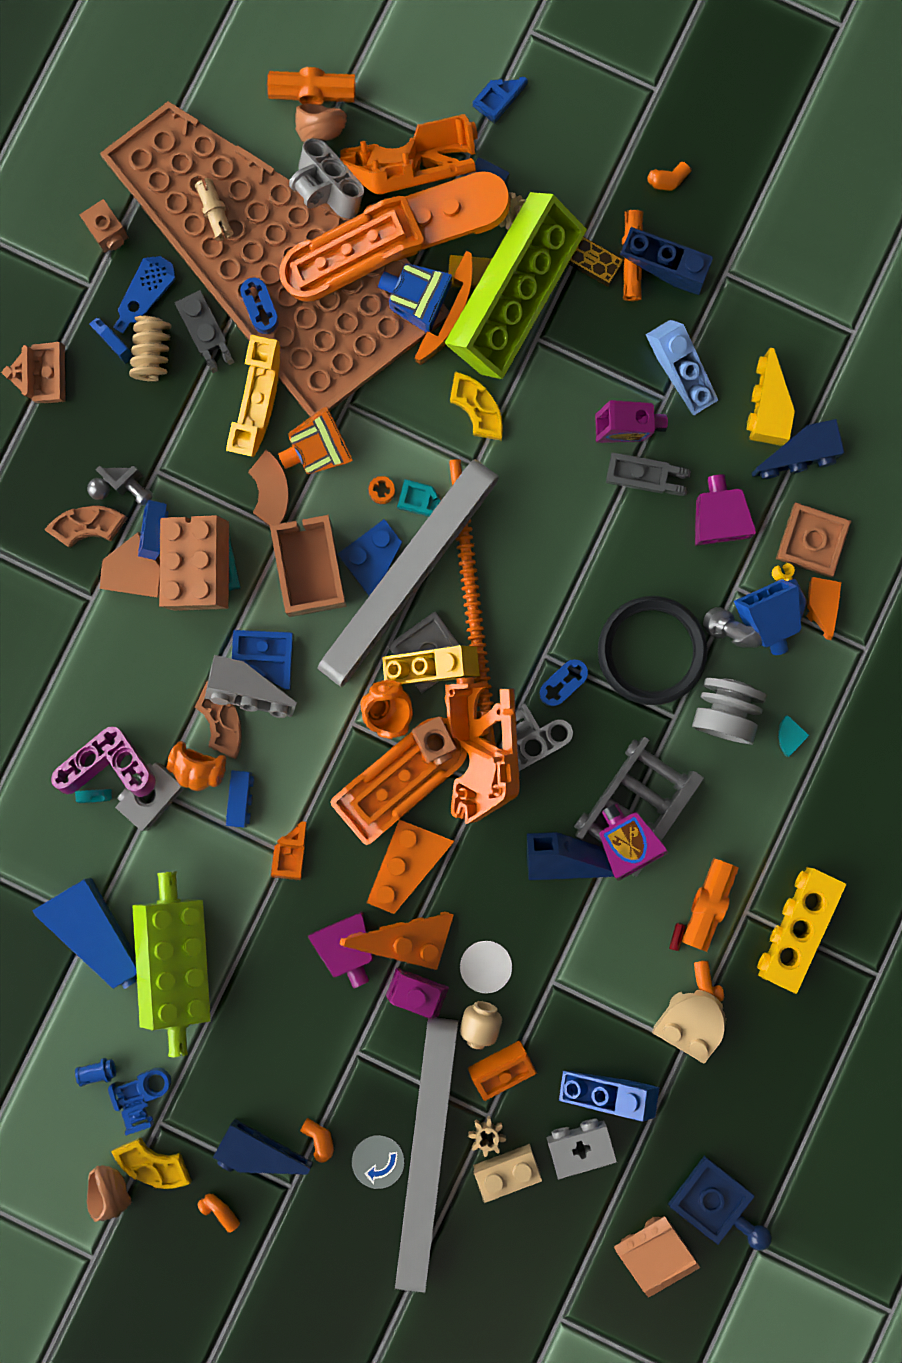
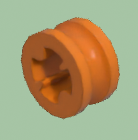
M378 476L370 482L369 495L375 503L380 505L387 504L394 498L395 487L392 480L388 477ZM384 483L386 489L390 490L388 495L384 493L385 497L380 498L378 497V492L374 491V488L376 486L379 488V484Z

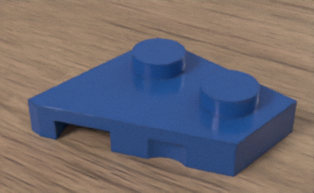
M383 519L339 552L338 556L368 596H370L389 571L402 545V541L386 520Z
M233 630L232 659L244 661L267 680L285 690H291L293 633Z

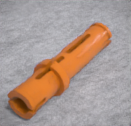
M628 210V212L624 213L625 232L624 237H622V246L631 227L642 231V211ZM624 258L623 300H641L642 268Z

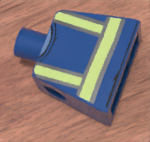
M405 264L399 277L384 271L378 288L391 293L389 306L393 312L427 333V331L431 332L451 288L452 275L412 264Z

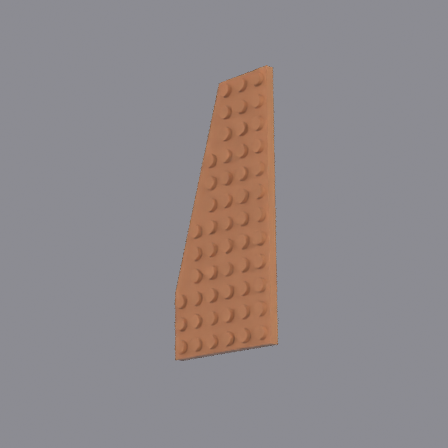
M166 102L100 153L103 160L249 341L251 335L279 341L280 365L278 378L309 417L326 406L331 411L425 337L426 332L390 309L389 299L391 293L378 288L383 272L386 271L399 277L404 265L411 264L407 258L392 261L315 301H300L291 296L282 285L279 274L280 265L286 253L297 244L305 240H312L350 219L336 214L327 202L315 208H308L304 204V198L298 191H293L289 187V179L240 146H235L199 123V120L171 102ZM211 178L219 200L224 202L226 207L225 215L233 230V235L226 239L221 228L224 240H216L209 218H206L203 214L202 209L204 206L195 188V184L202 180L207 191L205 179ZM254 277L262 280L271 297L279 323L276 330L270 334H261L256 331L244 304L240 289L243 282L248 278ZM255 287L250 288L251 293L249 295L253 296L255 303L260 302L258 292L261 290H257ZM444 304L431 332L445 322L450 312ZM264 309L259 310L261 320L258 322H263L264 326L270 324L269 319L271 317L266 315Z

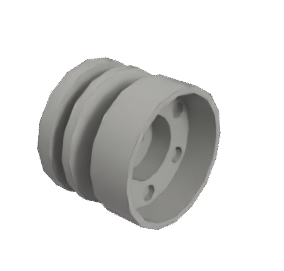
M706 678L704 687L716 693H701L700 697L706 702L711 703L712 707L711 709L697 708L692 728L726 740L752 745L758 725L746 719L747 714H762L763 709L751 704V702L765 703L767 695L754 689L751 685L727 678Z

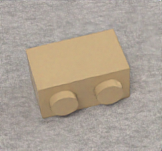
M530 1144L473 1165L474 1175L484 1203L542 1181Z

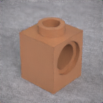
M440 716L412 730V734L427 764L434 761L437 766L452 758L450 753L456 747ZM432 735L439 736L443 741L442 749L438 751L431 750L427 746V738Z

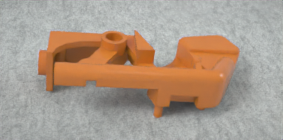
M465 114L417 125L414 137L410 138L409 142L402 147L384 148L378 144L366 145V141H361V146L342 149L339 159L366 189L375 194H385L476 172L475 162L472 158L459 161L456 158H450L442 154L451 152L475 154L474 140L478 139L477 128L474 121L470 122ZM421 161L423 166L428 167V169L420 170Z
M474 677L456 678V684L445 685L446 729L450 737L456 740L457 745L467 751L470 759L469 767L465 774L454 780L451 803L452 816L465 819V823L478 822L515 799L520 791L514 689H500V703L495 704L489 712L477 719L478 699L483 689L489 687V683H474ZM498 721L502 722L503 749L497 747L496 742H490L480 737L488 735L490 727Z

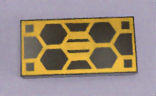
M583 236L568 264L609 287L624 259Z

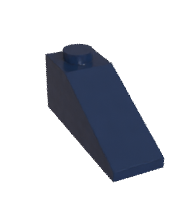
M236 1119L231 1123L213 1156L214 1159L218 1160L217 1164L221 1168L230 1172L236 1170L242 1173L308 1175L313 1164L309 1159Z

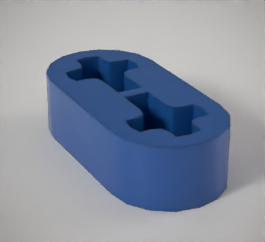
M254 277L248 278L243 282L240 289L244 304L256 331L261 334H270L276 330L279 323L271 297L262 280ZM252 287L261 290L258 292L261 300L258 303H255L253 296L249 295L251 293L250 288ZM264 309L266 315L271 317L269 319L270 324L264 326L263 322H258L261 320L259 310Z
M576 659L566 662L541 686L539 691L541 701L551 707L561 704L587 679L588 670L586 665ZM569 666L572 668L580 667L579 675L581 679L579 681L576 678H573L568 683L563 680L570 673L567 669ZM561 683L564 687L558 692L559 700L554 698L548 700L545 697L548 693L545 688L547 686L555 688Z

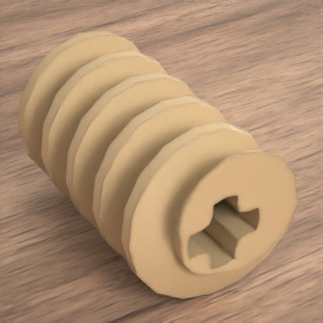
M136 316L134 318L137 323L134 324L133 330L137 334L132 337L135 346L131 349V353L135 357L130 360V364L134 368L129 371V375L134 379L142 381H158V375L167 374V370L159 367V364L168 362V358L161 356L160 353L169 351V347L161 344V341L170 340V336L163 333L162 330L170 329L171 324L156 317Z

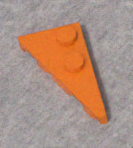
M441 912L440 915L425 919L420 917L412 919L408 923L399 922L379 927L380 930L350 934L346 938H341L339 944L359 951L437 970L454 915L449 912Z

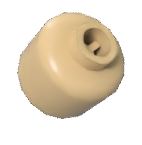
M477 1001L465 1009L460 1025V1035L467 1041L468 1046L475 1049H483L484 1046L495 1044L502 1024V1017L497 1012V1008L491 1003Z

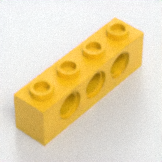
M809 867L806 868L805 872L801 871L794 885L797 888L794 897L786 901L782 914L785 915L781 925H776L772 931L770 941L773 943L768 953L764 952L757 966L760 970L758 973L760 977L797 994L846 887L845 883ZM814 893L817 896L818 903L815 908L809 910L806 907L805 900L809 894ZM802 920L805 924V932L801 936L796 937L793 933V926L797 921ZM786 948H791L793 958L789 963L783 964L780 959L781 952Z

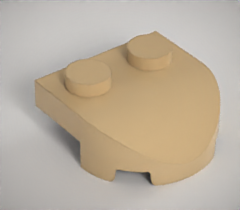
M702 990L686 994L679 992L671 998L669 1007L654 1025L652 1033L705 1064L723 1039L727 1018H725L722 1003L712 994Z

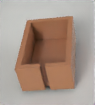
M217 515L192 516L191 519L187 517L160 518L159 606L173 611L228 609L229 521Z
M329 515L303 519L302 522L306 531L301 532L297 521L271 525L270 530L285 613L289 617L347 607Z

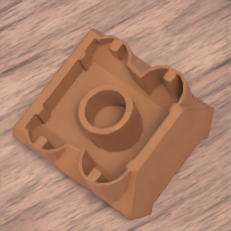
M665 1216L663 1218L652 1217L646 1222L643 1230L636 1234L627 1235L621 1240V1243L614 1246L619 1257L648 1298L700 1268L684 1241Z

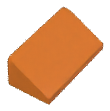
M521 1041L507 1046L468 1068L472 1081L484 1101L537 1074Z

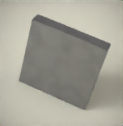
M433 612L387 646L394 655L460 645L438 614ZM437 682L416 683L415 685L423 693Z

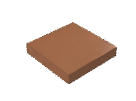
M798 503L793 504L776 559L828 577H833L851 521Z

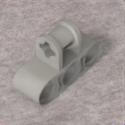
M317 138L307 139L302 147L298 165L299 170L291 177L289 187L293 191H298L304 198V204L308 208H315L327 202L339 216L349 219L354 218L360 209L364 186L324 141Z
M522 704L521 709L516 711V722L522 718L524 719V721L516 725L519 771L568 744L573 737L571 725L564 720H555L539 728L526 704ZM560 725L566 730L564 741L557 742L551 737L553 726ZM528 740H536L541 746L540 753L535 757L529 756L525 752L524 748Z

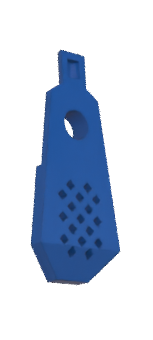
M161 256L143 258L118 308L120 317L114 325V329L123 334L130 323H137L134 317L144 316L152 305L161 298L176 280L172 263ZM134 303H138V311L131 312L130 306Z

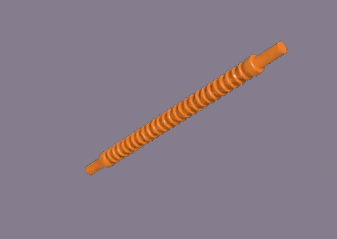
M460 459L449 461L452 485L462 474ZM470 519L455 540L460 543L456 548L461 551L458 557L461 558L459 566H462L463 569L459 573L464 576L461 582L465 584L462 590L466 593L463 595V599L467 601L464 603V607L468 609L465 615L469 617L466 620V624L470 625V628H467V632L471 634L468 640L472 642L469 646L477 647L480 676L474 678V682L488 683V680L491 678L487 676V672L490 669L486 668V664L489 661L484 658L487 652L483 649L486 647V643L482 641L485 635L481 633L484 627L480 625L483 622V618L479 616V614H482V610L478 608L481 602L477 600L480 597V593L476 592V589H479V585L475 584L478 577L474 575L477 569L473 567L476 564V560L472 559L475 556V552L471 551L474 544L470 542L473 539V536L469 534L472 531V527L468 526L471 523ZM491 685L483 689L479 696L477 719L489 712L491 705L494 704V702L490 701V697L493 696L492 693H489ZM493 726L490 727L489 734L483 736L484 739L490 742H495Z

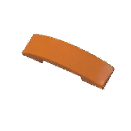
M468 251L465 252L453 277L454 283L461 286V289L439 335L436 336L427 331L415 355V361L419 364H423L431 359L446 345L447 337L470 299L473 282L472 254Z

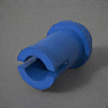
M103 1058L99 1063L77 1067L75 1069L77 1084H79V1087L102 1080L110 1082L112 1078L116 1077L114 1061Z

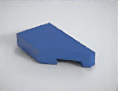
M519 77V80H490L472 102V106L495 124L526 87L528 79L526 77Z
M96 317L89 324L125 364L133 357L128 347L100 318Z

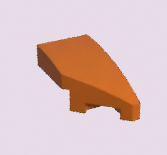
M812 577L808 589L807 608L809 612L807 618L811 622L815 621L823 630V636L827 640H831L836 625L841 582Z
M301 821L295 829L277 840L278 844L274 846L271 877L301 880L307 829L306 821Z

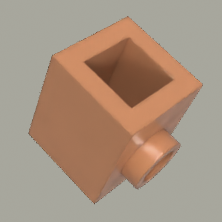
M104 199L80 214L83 222L104 253L109 250L118 249L123 245L124 240L129 238Z

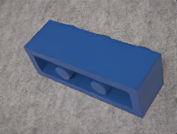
M148 500L144 508L138 550L139 557L156 560L159 556L160 518H168L167 504Z
M231 770L226 826L245 828L247 824H250L251 813H248V807L252 805L253 800L250 788L254 786L255 779L252 776V772Z

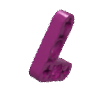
M112 726L104 729L57 767L52 774L51 782L63 794H72L111 764L125 787L136 796L143 797L150 794L154 789L156 779L129 738L117 727ZM95 754L96 759L94 763L85 767L86 758ZM127 755H132L131 763L127 767L121 768L122 759ZM137 773L142 777L141 785H139V782L133 776L134 774Z

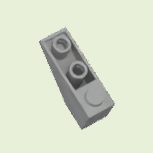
M214 655L205 699H209L218 705H237L246 711L254 712L260 710L269 712L270 715L277 718L292 717L297 703L244 661Z

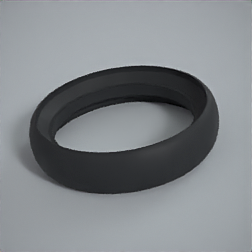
M647 596L623 604L607 619L599 637L598 659L607 682L621 696L640 704L662 705L683 697L696 685L705 669L708 647L704 630L698 619L689 609L672 599ZM656 610L668 613L684 625L691 637L693 658L690 668L680 682L666 690L645 691L638 689L625 681L615 667L612 658V643L615 633L627 618L638 612Z

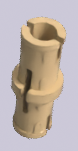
M211 178L205 179L207 191L202 180L195 184V188L204 206L202 209L203 214L206 218H209L215 239L218 241L224 240L221 228L226 239L233 235V230L225 215L226 207L224 202L219 200Z

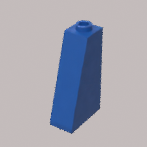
M92 878L80 881L32 910L34 915L110 987L114 989L122 985L125 989L137 982L135 952Z

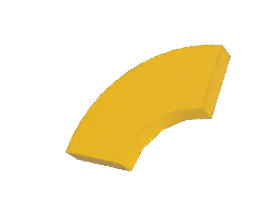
M455 372L450 403L460 406L469 414L473 423V436L502 441L503 422L498 404H496L491 394L480 382L470 376Z
M141 1137L111 1151L114 1159L125 1173L134 1180L137 1179L154 1188H178L192 1182L180 1153L169 1156L157 1154L147 1147Z

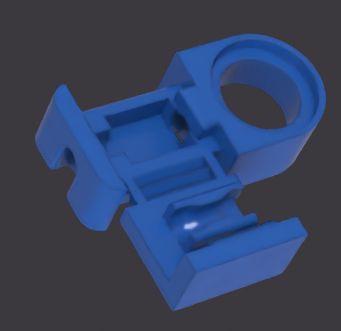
M154 1068L140 1073L137 1076V1080L117 1087L115 1083H112L108 1087L114 1110L120 1111L123 1107L121 1114L126 1126L125 1135L154 1125L152 1116L148 1117L145 1107L149 1106L147 1101L163 1096L170 1089L171 1076L165 1069ZM152 1075L163 1077L165 1081L163 1090L154 1091L150 1088L149 1078ZM145 1119L148 1120L147 1122H144V1123H141V1124H138V1125H135V1126L133 1125V1123H136V1122H139V1121H142V1120H145Z

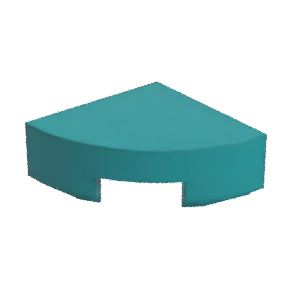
M786 715L779 725L778 737L782 752L786 757H789L809 735Z
M112 790L75 791V799L78 803L110 801L112 799Z

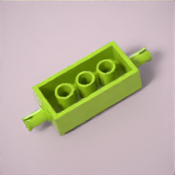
M177 871L157 873L159 884V900H156L157 903L133 905L140 1027L150 1030L165 1029L168 1031V1057H181L180 1054L182 1056L188 1055L186 1028L189 1025L211 1022L203 900H181V898H178Z

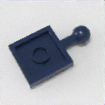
M704 1155L668 1203L669 1207L717 1245H719L733 1225L747 1235L748 1243L753 1249L763 1251L771 1245L772 1236L766 1227L762 1225L754 1226L741 1216L742 1212L754 1198V1194Z

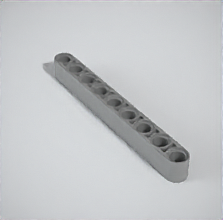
M477 459L472 460L322 658L317 667L320 672L340 687L349 681L493 490L499 480V476Z
M435 1017L433 1019L428 1018L395 1283V1289L423 1293L426 1290L458 1020Z

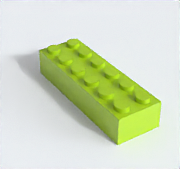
M529 193L445 341V344L480 375L498 379L504 378L587 231L582 223L554 194Z

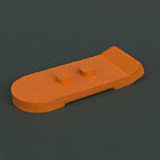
M490 172L472 173L405 196L424 238L421 250L472 233L479 234L491 230L502 223L511 205V198L506 184L499 176ZM418 251L404 255L394 261H398L416 255Z
M396 196L384 199L366 208L364 213L312 240H305L291 248L284 256L280 265V280L284 288L291 296L300 301H315L404 255L420 251L423 247L424 238L404 196Z
M441 717L445 727H447V718ZM435 718L427 719V720L423 721L422 723H420L417 727H419V726H421V725H423V724H425V723H427V722H429V721H431V720H433V719H435ZM411 731L337 793L330 801L331 806L362 843L366 845L371 844L456 772L464 763L467 751L457 745L456 740L452 739L456 747L450 753L452 758L437 766L434 761L427 764ZM432 735L427 738V746L433 751H438L442 749L443 741L439 736Z

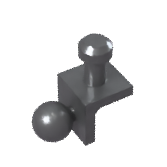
M99 466L95 470L103 479L94 478L87 486L88 494L96 500H102L108 496L110 491L109 485L122 496L129 490L136 497L135 501L139 505H146L148 500H152L153 495L149 489H144L137 482L143 475L134 466L131 468H102Z

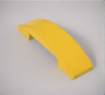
M251 335L245 364L250 366L238 422H232L226 451L254 457L265 435L275 401L280 365V343L278 340Z

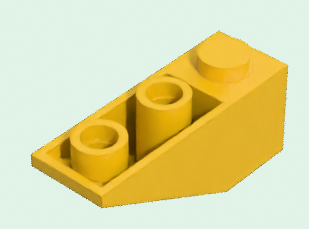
M769 348L764 357L760 356L756 373L761 374L759 385L755 384L753 389L752 402H756L754 413L749 414L747 430L751 431L749 440L783 446L790 440L795 410L775 349Z
M454 646L382 657L384 680L393 679L402 685L480 676L477 647Z

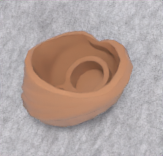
M302 104L296 107L295 129L302 142L310 138H317L322 141L332 140L338 137L346 126L347 115L342 109L328 108L316 104Z
M97 1166L89 1173L87 1207L89 1214L95 1222L118 1218L132 1203V1197L127 1193L126 1182L118 1170L110 1166Z

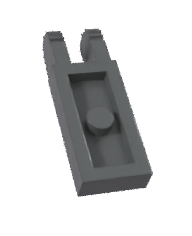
M201 290L175 302L201 356H204L212 373L218 371V365L215 359L211 357L210 352L218 348L221 349L222 356L228 365L235 363L226 346L227 342Z
M612 452L606 483L661 494L665 492L667 494L685 496L688 489L682 485L666 483L667 474L685 479L690 478L691 471L671 466L667 462Z

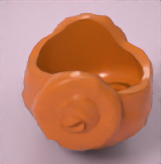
M393 679L374 683L370 687L369 693L362 697L360 703L364 723L371 731L377 732V735L383 738L392 739L405 735L409 730V724L413 716L409 694L403 690L400 682Z
M179 741L171 749L166 768L168 772L174 774L182 787L198 792L209 786L217 787L220 785L226 771V756L219 755L215 758L204 755L197 751L186 749L185 743Z

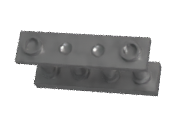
M646 737L641 738L639 741L634 739L625 751L628 758L589 815L584 812L574 827L578 829L575 835L582 839L586 832L602 842L599 832L604 829L595 824L594 821L603 808L606 809L614 804H618L625 817L632 814V812L610 798L621 783L658 809L657 812L660 816L654 824L651 822L646 824L657 838L662 841L704 777L695 771H690L688 775L685 773L681 775L644 749L650 741ZM637 759L675 784L674 788L677 791L671 800L669 798H662L628 774V771ZM642 869L636 871L632 875L637 877Z

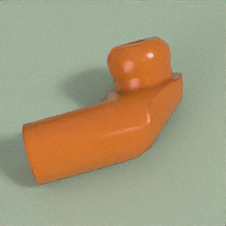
M680 162L672 172L654 169L648 175V183L658 190L673 191L691 173V168L685 162Z
M700 961L694 963L699 990L712 994L720 1002L723 1001V987L720 985L712 986L709 962Z
M307 1118L300 1132L313 1139L315 1148L313 1155L315 1160L320 1163L327 1162L332 1157L334 1151L331 1133L328 1129Z
M206 1194L204 1199L199 1200L198 1208L201 1213L209 1215L213 1212L227 1232H233L240 1225V1221L230 1207L216 1195Z

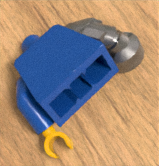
M790 563L784 564L783 570L785 574H783L780 566L777 565L772 570V576L776 582L734 601L743 624L735 621L731 612L721 607H715L709 610L704 617L703 626L705 631L716 638L728 636L734 639L731 642L738 647H758L762 645L763 647H770L772 655L786 653L789 649L786 638L800 632L801 619L807 603L797 580L792 579L795 572L794 566Z

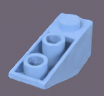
M669 320L646 334L657 360L692 415L699 413L718 401L684 324Z

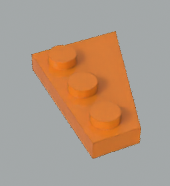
M399 819L367 903L395 914L454 843V840Z

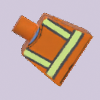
M327 406L290 431L288 437L293 446L278 453L285 469L301 462L307 474L353 461Z

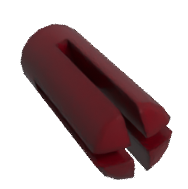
M675 924L669 949L680 950L686 928L685 925Z

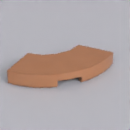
M266 449L248 473L256 481L259 490L258 503L253 514L270 527L271 525L283 523L289 506V489L282 467Z
M92 505L64 512L55 518L44 530L71 548L77 541L89 536L102 537L111 541L128 517L114 509Z
M207 681L194 708L203 713L210 724L211 738L208 747L237 759L242 741V727L239 714L235 705H218L204 698Z

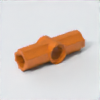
M305 67L300 72L269 71L267 79L269 99L299 100L301 104L322 105L324 101L355 103V74L325 73L322 69L316 67Z
M713 858L703 887L698 889L691 908L693 913L683 936V943L706 952L708 951L716 927L723 920L727 912L730 900L728 895L738 873V867Z

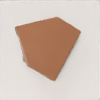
M61 342L33 344L31 347L24 344L21 348L22 353L10 367L6 366L1 373L12 381L22 391L24 396L30 398L33 402H65V345Z
M137 532L103 559L100 589L158 598L160 593V557L152 560L138 556L140 532Z

